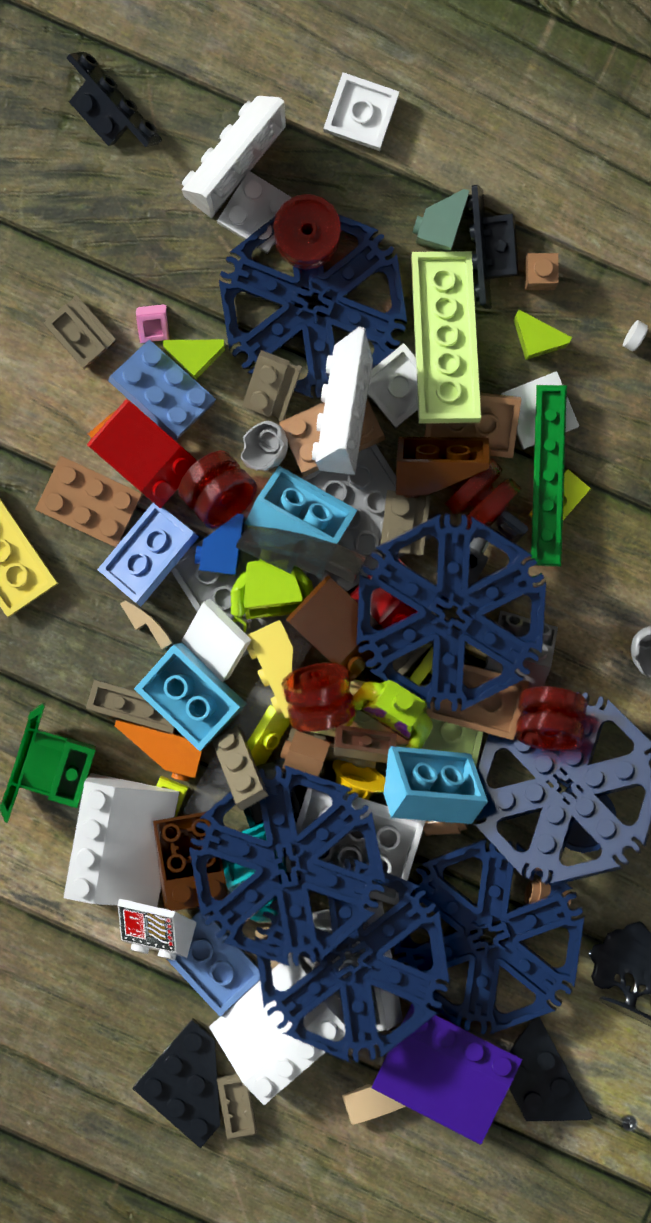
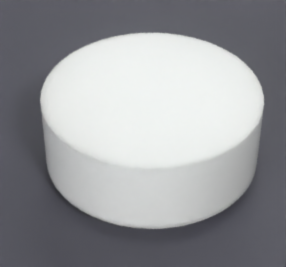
M637 320L627 333L623 347L632 352L635 351L645 338L648 325Z

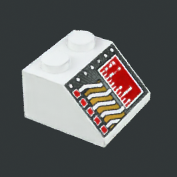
M119 899L118 912L121 940L132 944L130 950L148 954L149 949L159 951V957L174 961L176 956L188 957L197 922L175 911Z

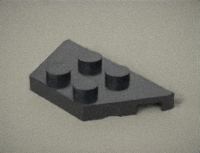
M540 1017L531 1019L509 1050V1053L522 1059L509 1089L526 1122L592 1119V1115Z

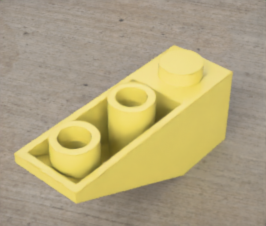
M278 620L248 634L247 636L251 639V642L247 647V651L252 660L255 658L259 660L262 669L258 670V674L264 687L270 685L275 696L270 698L276 713L278 715L283 713L285 718H288L291 715L294 646L282 621Z

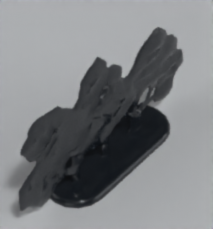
M638 921L627 925L624 929H616L613 932L607 933L603 944L593 945L588 955L594 963V970L591 975L594 985L600 989H610L613 986H618L626 997L625 1002L605 996L600 997L599 1001L651 1027V1016L636 1009L637 998L642 995L651 994V932L642 922ZM626 973H631L634 977V992L630 991L631 986H626ZM616 974H620V983L615 981ZM640 985H646V989L643 992L638 991Z

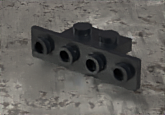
M85 52L70 53L67 56L68 61L86 80L69 103L108 146L114 145L128 128L145 147L158 145L162 141V138L157 134L156 127L140 115L137 111V106L132 100L124 97L117 89V83L101 71L93 56Z
M472 185V194L468 195V208L470 213L473 212L474 224H470L471 241L476 242V254L472 255V265L474 272H478L479 283L474 285L476 302H480L483 308L492 309L490 279L519 276L515 216L513 214L485 217L483 190L479 185Z

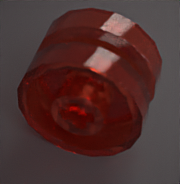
M305 194L297 195L281 206L276 214L273 225L275 245L281 257L290 265L301 269L318 268L329 262L337 252L341 234L340 219L333 205L322 197ZM309 228V232H313L310 235H305L302 233V229Z
M219 450L199 459L187 471L181 480L178 492L181 499L191 510H195V514L208 528L216 529L235 515L242 514L256 494L257 483L244 469H240V465L227 451Z
M493 458L489 461V469L473 475L444 504L454 515L461 514L469 505L474 508L466 516L468 520L466 528L468 529L472 522L471 516L484 524L487 522L490 524L510 505L508 502L521 490L520 486L512 478L505 479L496 489L491 485L502 475L503 471Z
M337 663L312 664L289 673L282 681L284 698L289 703L287 707L289 722L294 729L306 732L325 731L339 727L355 716L356 706L354 696L350 692L349 672L343 665Z
M533 687L521 692L518 710L523 716L517 719L515 737L518 741L534 748L553 751H566L581 747L585 729L580 722L586 718L587 700L579 693L557 687Z

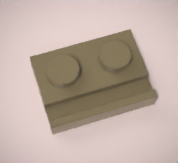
M77 295L44 322L47 329L84 370L107 351V348L117 342L114 336Z
M261 350L242 407L268 417H277L279 421H283L302 366L290 364V361Z
M387 490L380 545L428 521L431 495L407 498L403 495H396V491ZM425 537L403 547L398 553L423 556Z

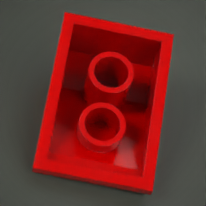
M128 399L120 405L87 443L88 447L160 509L200 464Z

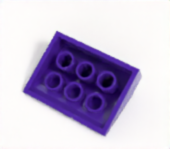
M413 1003L411 1004L402 1024L413 1016L415 1012V1007ZM434 1015L388 1052L371 1088L481 1145L522 1059Z

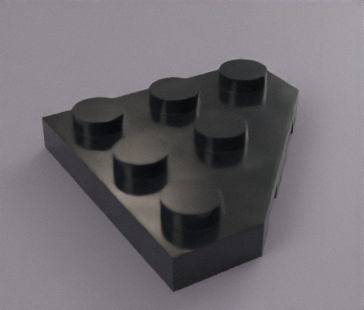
M192 1018L132 1088L199 1148L206 1143L221 1125L215 1037Z

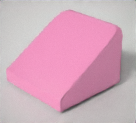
M165 304L136 308L140 343H146L149 339L152 342L170 340Z

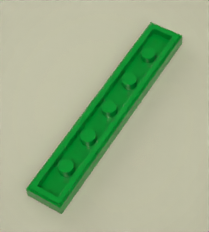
M567 385L536 386L531 559H535L537 562L534 566L561 567Z

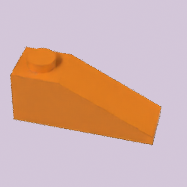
M121 719L116 720L114 726L165 771L172 772V778L189 782L190 777H197L204 749L199 751L183 735L172 734Z

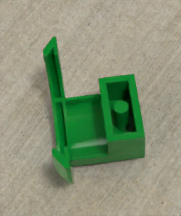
M41 703L29 713L13 770L0 804V811L5 823L9 821L19 788L49 796L48 800L74 808L78 807L96 746L38 729L46 703Z

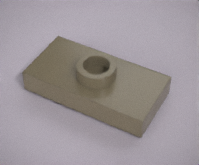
M238 1074L218 1077L217 1083L227 1140L257 1135L258 1131L251 1091L243 1084Z

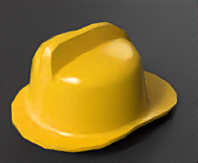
M341 760L333 761L332 768L336 773L335 783L352 788L347 794L351 795L356 792L358 797L368 800L374 792H384L386 777L376 769L356 767L352 763Z

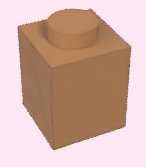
M528 253L524 260L525 290H555L559 283L558 253Z
M296 730L292 742L286 740L280 755L281 758L285 759L282 771L286 772L285 766L318 777L330 742Z

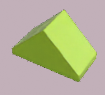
M518 310L513 319L525 360L566 348L572 339L569 335L521 310Z
M224 339L163 340L165 350L195 380L225 351Z

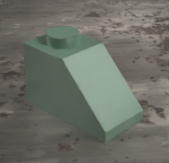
M463 189L426 208L423 217L417 216L412 232L417 234L416 244L441 252L451 251L469 190Z

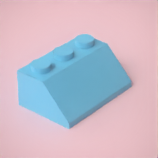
M278 466L257 497L244 524L320 567L325 568L355 516L357 509Z
M183 643L174 644L134 688L137 693L199 751H202L247 705L238 694L225 682H222Z
M397 746L390 747L384 796L391 818L464 824L473 823L488 800L471 754Z

